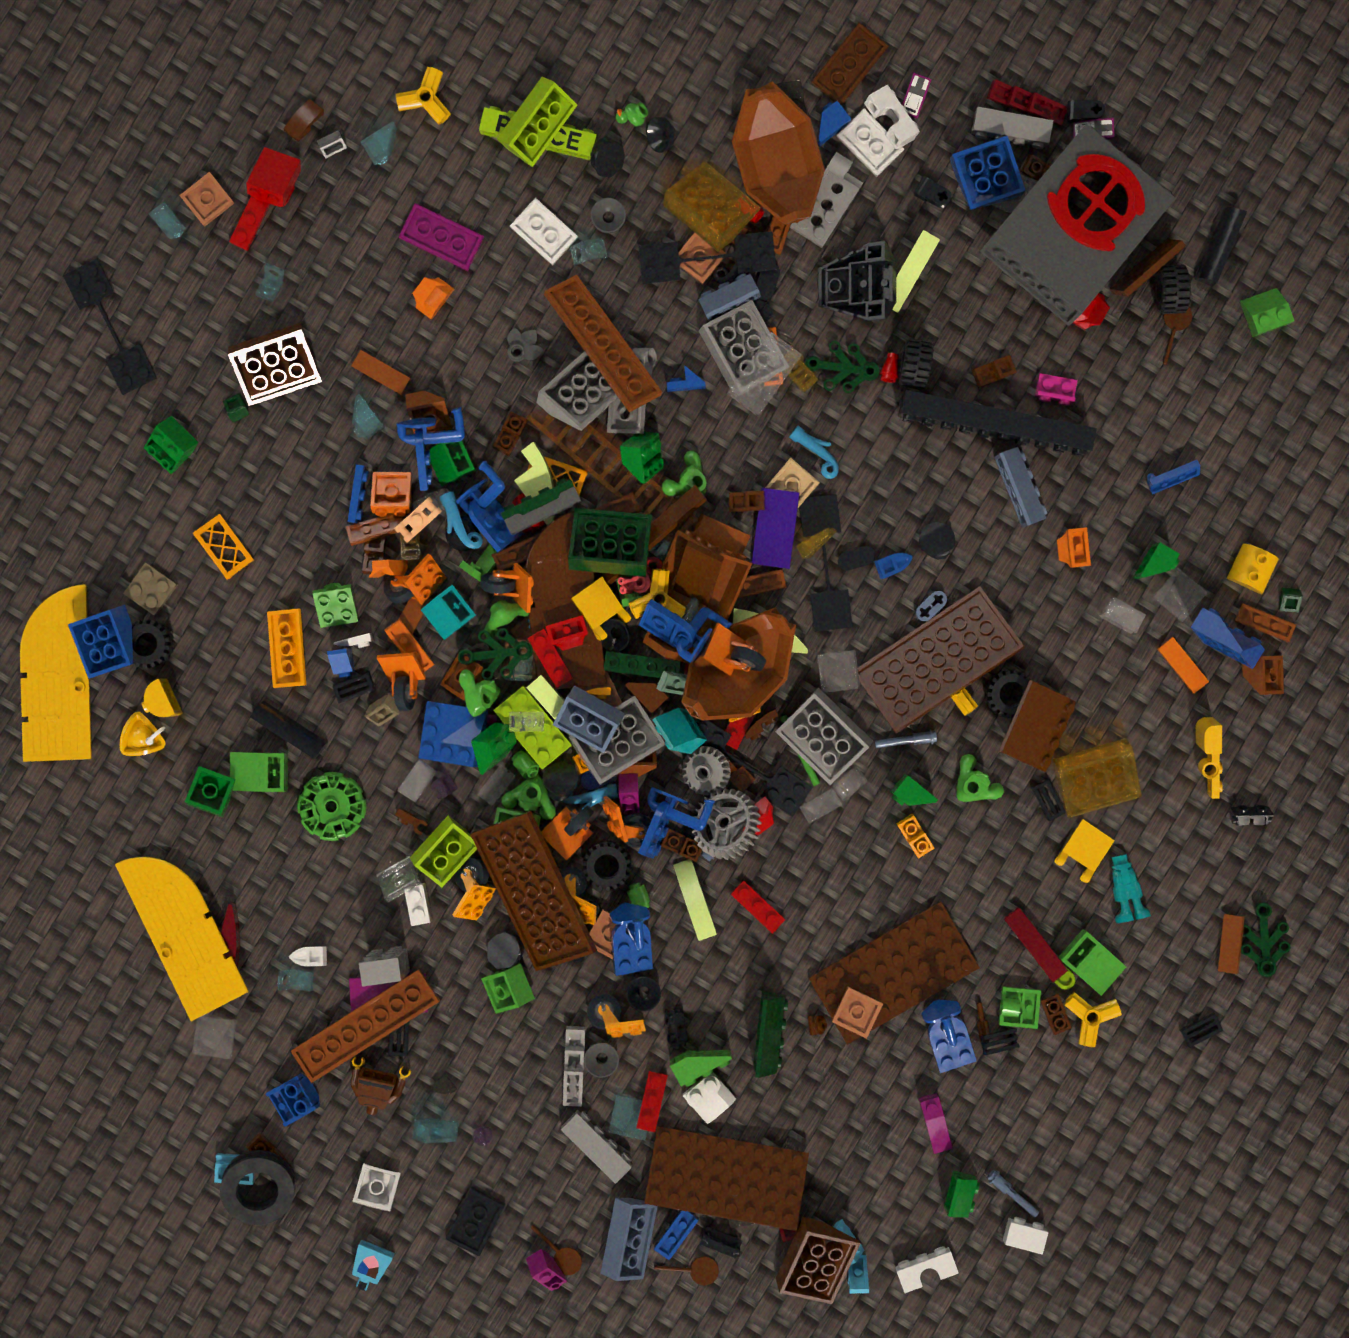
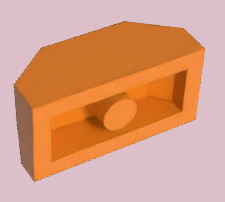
M424 277L412 293L416 301V309L432 320L452 294L454 288L439 277L435 279Z
M1087 527L1067 529L1066 533L1057 540L1059 561L1067 563L1071 568L1091 566Z
M390 559L372 561L373 570L369 578H379L385 574L404 576L408 569V561Z

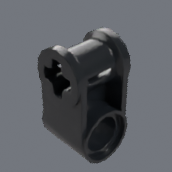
M1070 100L1067 102V122L1070 123L1101 119L1105 112V105L1098 100ZM1093 108H1096V110L1098 111L1097 115L1094 114V111H1092Z
M922 176L913 193L917 198L929 202L938 208L947 207L951 200L949 189L925 176ZM942 194H944L945 199H943V201H939V196H942Z

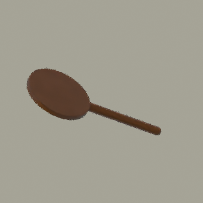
M1188 307L1185 313L1163 314L1165 324L1172 329L1163 361L1164 365L1167 364L1176 331L1187 328L1192 321L1190 307Z
M531 1225V1229L556 1252L554 1261L564 1275H573L580 1270L582 1258L577 1250L571 1247L558 1249L534 1225Z
M706 1256L695 1259L690 1268L654 1266L655 1270L690 1272L694 1282L703 1286L712 1284L719 1274L717 1263L712 1258Z

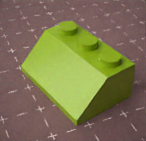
M448 815L412 854L410 859L416 868L442 888L477 850V847L471 835Z

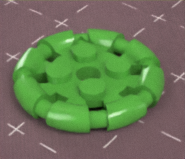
M325 772V775H316L304 785V790L298 797L297 810L301 815L302 825L310 834H315L322 840L338 841L339 838H347L358 830L361 826L362 818H365L366 799L364 800L363 790L354 779H349L339 772ZM327 782L329 788L322 789L321 784ZM339 783L346 785L344 790L337 788ZM310 793L316 795L313 801L308 798ZM354 795L356 803L351 804L349 797ZM329 801H333L337 805L334 812L327 810L326 805ZM312 809L314 816L309 818L307 810ZM350 812L355 814L353 821L348 819ZM320 822L326 825L324 830L318 828ZM341 824L342 829L337 831L335 825Z

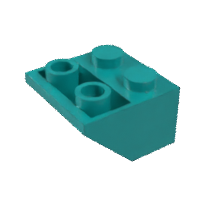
M453 585L421 609L443 640L447 639L476 616Z
M677 708L652 719L656 725L655 729L663 736L665 745L670 750L692 754L707 741L694 718L686 709Z

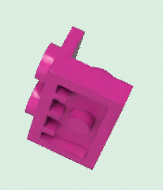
M1040 373L1035 397H1039V401L1042 402L1055 400L1058 401L1059 405L1069 406L1070 403L1072 404L1076 400L1075 392L1078 380Z

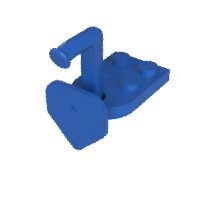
M457 407L451 411L454 414L456 430L427 432V427L436 425V418L434 417L416 418L396 423L399 438L408 444L416 446L420 491L428 490L429 484H432L433 480L432 469H428L431 455L430 450H426V444L459 442L464 439L462 407ZM406 428H415V434L406 435Z
M483 461L479 466V470H482L493 482L492 486L484 494L479 491L488 482V479L485 478L463 493L456 500V503L469 514L471 521L498 553L520 538L524 532L520 531L511 535L501 515L504 509L496 500L505 489L504 482L487 461ZM469 498L472 500L470 503L467 502Z
M651 599L645 608L639 626L672 647L677 648L679 656L691 663L700 654L713 630L709 628L703 637L697 635L708 618L715 623H720L727 629L730 628L732 623L711 609L703 607L689 624L678 614L671 612L663 607L662 604ZM693 646L695 650L691 654L687 650Z
M651 787L647 801L655 813L638 853L653 859L659 854L661 850L660 842L668 833L669 828L667 825L669 820L697 831L703 830L710 817L715 800H704V809L700 818L697 819L675 810L678 801L687 805L689 802ZM658 793L666 796L665 801L661 803L655 801Z
M622 903L610 913L612 922L617 924L611 935L613 966L616 976L653 969L651 935L647 925L644 923V920L650 918V912L644 906Z
M935 1000L922 1012L924 1022L930 1023L928 1037L940 1073L976 1062L967 1028L963 1020L957 1016L961 1012V1007L957 1001Z

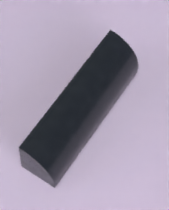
M1234 207L1224 208L1195 280L1210 286L1218 283L1247 211Z
M262 701L250 716L313 759H317L328 744L327 741L266 701Z

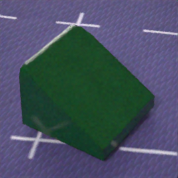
M240 393L223 401L227 415L232 422H236L249 415V411Z
M1282 588L1279 610L1299 613L1303 597L1301 590Z

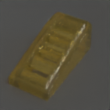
M790 351L784 359L786 362L792 358L795 361L784 372L801 392H805L818 381V378L793 351ZM798 364L800 367L792 373L790 370ZM803 370L805 373L797 379L795 376ZM808 376L810 379L805 384H802L801 382Z
M420 532L416 535V539H411L408 542L416 543L415 547H406L404 537L400 533L401 560H422ZM416 550V554L406 555V551Z
M826 528L799 543L797 549L803 559L811 558L837 532L836 529Z

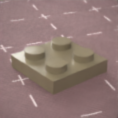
M145 562L123 594L156 616L178 584Z

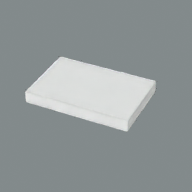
M865 108L836 136L876 177L904 151L903 147L897 150L894 148L885 135L887 131Z
M536 198L510 225V228L552 266L578 238L570 228Z

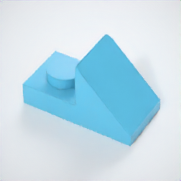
M861 1255L856 1263L850 1265L847 1272L850 1294L869 1293L866 1255Z

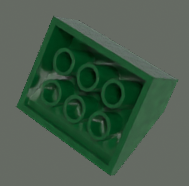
M575 508L568 557L569 570L646 577L652 515Z
M761 992L753 1065L755 1078L777 1074V1068H781L782 1057H779V1049H783L784 1038H781V1031L785 1030L786 1019L783 1018V1012L788 1009V1000L785 999L784 994Z

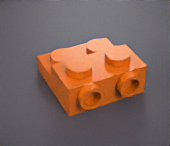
M373 472L370 505L372 513L380 517L386 516L387 513H394L398 517L411 513V472Z

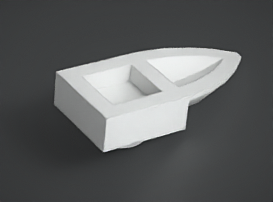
M372 633L334 642V645H358V648L370 646L369 642L374 640Z
M326 946L303 947L294 951L289 958L301 966H327Z

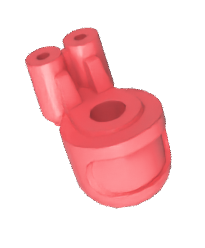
M646 573V577H619L618 584L622 586L619 589L620 593L632 594L633 591L649 593L651 576Z

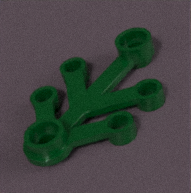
M832 341L829 344V351L834 353L841 363L820 361L816 356H810L805 361V368L809 372H816L818 369L840 371L832 379L825 380L823 387L826 391H832L835 385L851 373L859 375L851 382L848 381L843 384L842 389L846 394L852 393L854 388L864 380L873 381L879 375L877 364L867 362L860 353L859 346L854 343L849 345L848 353L855 357L860 366L852 365L840 349V343L837 341ZM837 344L838 349L832 350L831 345ZM852 346L857 348L856 353L850 351ZM811 360L816 361L817 365L815 367L810 366L809 362ZM872 368L873 374H867L866 370ZM832 382L833 387L827 388L826 383ZM845 385H851L852 390H845Z
M500 628L497 631V637L501 640H506L513 647L505 649L491 637L488 631L482 630L478 634V639L486 642L494 650L473 653L468 649H464L459 652L458 660L461 664L471 665L476 660L495 658L489 667L482 671V678L490 681L494 678V672L505 658L514 656L509 664L500 671L502 677L510 678L521 660H528L532 656L533 647L529 642H518L510 635L507 629ZM506 631V636L502 638L500 633ZM483 633L487 634V638L485 640H483L481 637ZM525 647L527 649L526 654H521V649ZM467 654L470 655L469 661H465V655ZM505 669L510 670V673L507 676L504 675ZM487 671L491 672V676L489 678L485 677V673Z
M1260 902L1255 906V914L1259 916L1260 938L1245 924L1244 927L1247 928V932L1243 936H1246L1261 949L1262 958L1253 952L1252 947L1246 943L1241 946V954L1248 956L1257 964V971L1260 975L1271 977L1276 972L1277 961L1284 953L1289 952L1291 946L1286 941H1280L1277 945L1278 949L1271 957L1270 949L1283 934L1289 931V925L1285 922L1277 923L1276 930L1269 937L1267 918L1271 915L1272 909L1269 904ZM1262 906H1264L1265 908L1264 913L1259 912V909ZM1282 924L1286 927L1284 931L1280 930ZM1286 943L1287 948L1282 950L1281 945ZM1245 946L1249 948L1247 953L1243 952ZM1268 964L1269 969L1265 971L1263 966Z

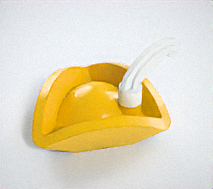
M141 712L133 713L127 720L121 733V753L126 756H140L163 749L166 743L160 733L164 731L165 727L157 730Z

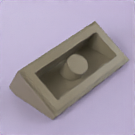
M386 694L370 704L364 716L379 727L399 715L400 712L390 694Z

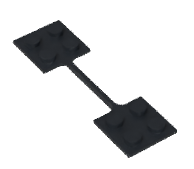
M773 232L734 235L735 251L733 253L686 259L679 257L677 242L639 246L642 283L681 280L680 265L683 262L734 257L737 260L738 274L776 270Z
M98 259L63 275L80 310L92 304L98 306L119 348L118 355L105 362L121 394L125 395L157 379L140 344L128 350L122 348L101 306V300L114 294V291Z
M837 494L806 498L800 505L803 537L819 536L821 538L827 582L825 592L810 594L814 630L818 632L851 628L853 624L848 589L834 591L830 587L824 539L827 534L841 532Z
M696 719L695 722L707 739L701 746L718 749L723 754L765 779L768 785L761 797H766L770 803L793 817L813 786L780 766L773 777L769 778L725 749V745L732 736L730 733L709 720Z

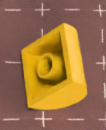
M1242 544L1227 579L1262 595L1279 558L1256 546Z
M167 679L154 680L147 686L144 693V702H142V707L146 713L150 712L158 717H173L183 713Z

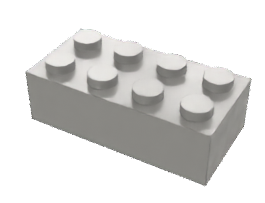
M395 946L383 952V949L371 950L359 962L362 987L402 981L410 972L407 948L402 949V946Z

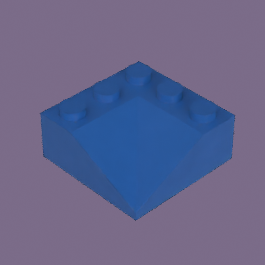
M1008 136L954 153L950 157L955 177L970 210L1022 196L1026 191Z
M125 605L68 624L88 679L133 664L132 622Z
M1202 608L1191 626V629L1199 639L1211 648L1253 669L1265 650L1261 645L1262 642L1253 636L1251 638L1244 636L1245 633L1238 628H1234V630L1229 628L1228 624L1224 622L1225 619L1216 610L1210 608L1208 611Z
M427 701L418 758L478 767L471 740L486 729L489 710H485L481 715L473 717L466 706Z

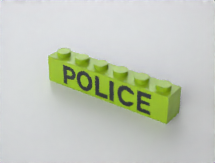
M484 107L479 127L480 134L498 138L516 112L508 111L506 113L502 112L498 107ZM564 124L545 150L590 160V153L597 141V134H594V131L590 129H583L581 131L575 129L573 125Z

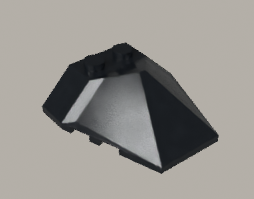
M887 241L867 243L862 248L849 252L848 255L841 259L837 258L818 268V307L868 321L888 318L897 302L896 262Z

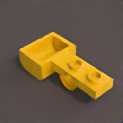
M1204 717L1196 723V744L1207 754V758L1199 761L1198 770L1207 778V794L1212 799L1220 798V792H1222V781H1220V774H1222L1223 770L1222 763L1220 762V754H1222V725L1213 717ZM1213 765L1211 771L1205 772L1206 766Z

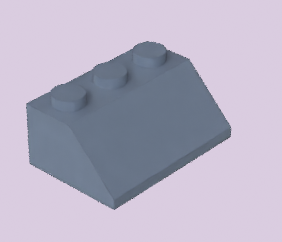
M741 274L735 278V282L731 284L725 282L718 286V290L714 292L709 290L701 295L702 298L698 300L709 322L751 300L754 301L761 297L751 274Z
M574 685L566 697L553 726L604 753L625 713Z

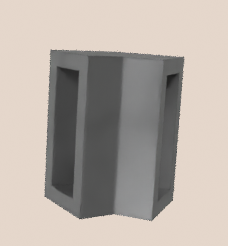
M339 131L317 140L325 159L347 148Z

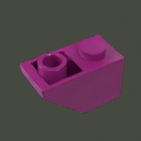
M638 773L619 774L621 815L640 813Z
M543 1249L526 1258L532 1278L549 1290L558 1289L567 1282L566 1277L553 1257Z

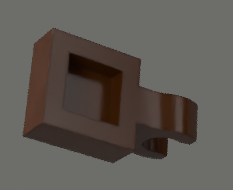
M728 759L732 774L729 780L743 792L756 779L743 765L737 769Z
M402 807L395 814L398 816L397 820L405 825H408V823L413 825L414 831L419 835L423 834L418 829L419 824L428 826L427 821L417 818V816Z

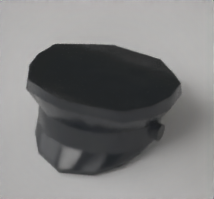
M606 137L598 139L590 153L591 165L599 176L612 177L623 167L624 148L616 141L611 142Z
M934 521L922 528L918 543L922 551L937 560L946 559L955 547V534L949 525Z
M559 762L548 766L544 771L543 786L547 788L549 797L554 801L567 799L577 789L579 775L575 766Z
M505 932L497 934L488 943V961L496 969L512 968L515 964H519L525 949L521 939Z

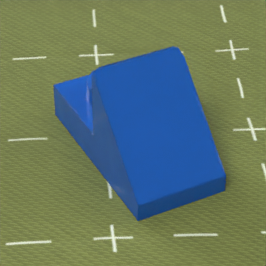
M685 365L684 381H682V378H672L670 382H667V392L706 388L705 382Z

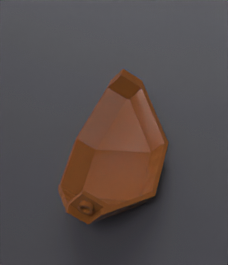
M773 81L761 88L746 89L732 139L746 194L783 224L798 223L811 217L825 172L811 119Z
M776 607L732 624L728 628L746 641L745 645L753 646L766 659V664L762 671L750 670L746 672L734 669L732 675L729 676L701 657L704 650L689 664L682 704L692 717L700 720L752 717L786 682L796 624L789 623L778 612Z

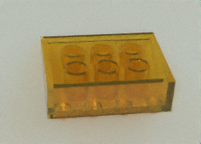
M706 161L667 189L663 206L718 252L731 243L760 210L759 205Z
M1126 738L1052 759L1068 818L1142 797L1133 748Z

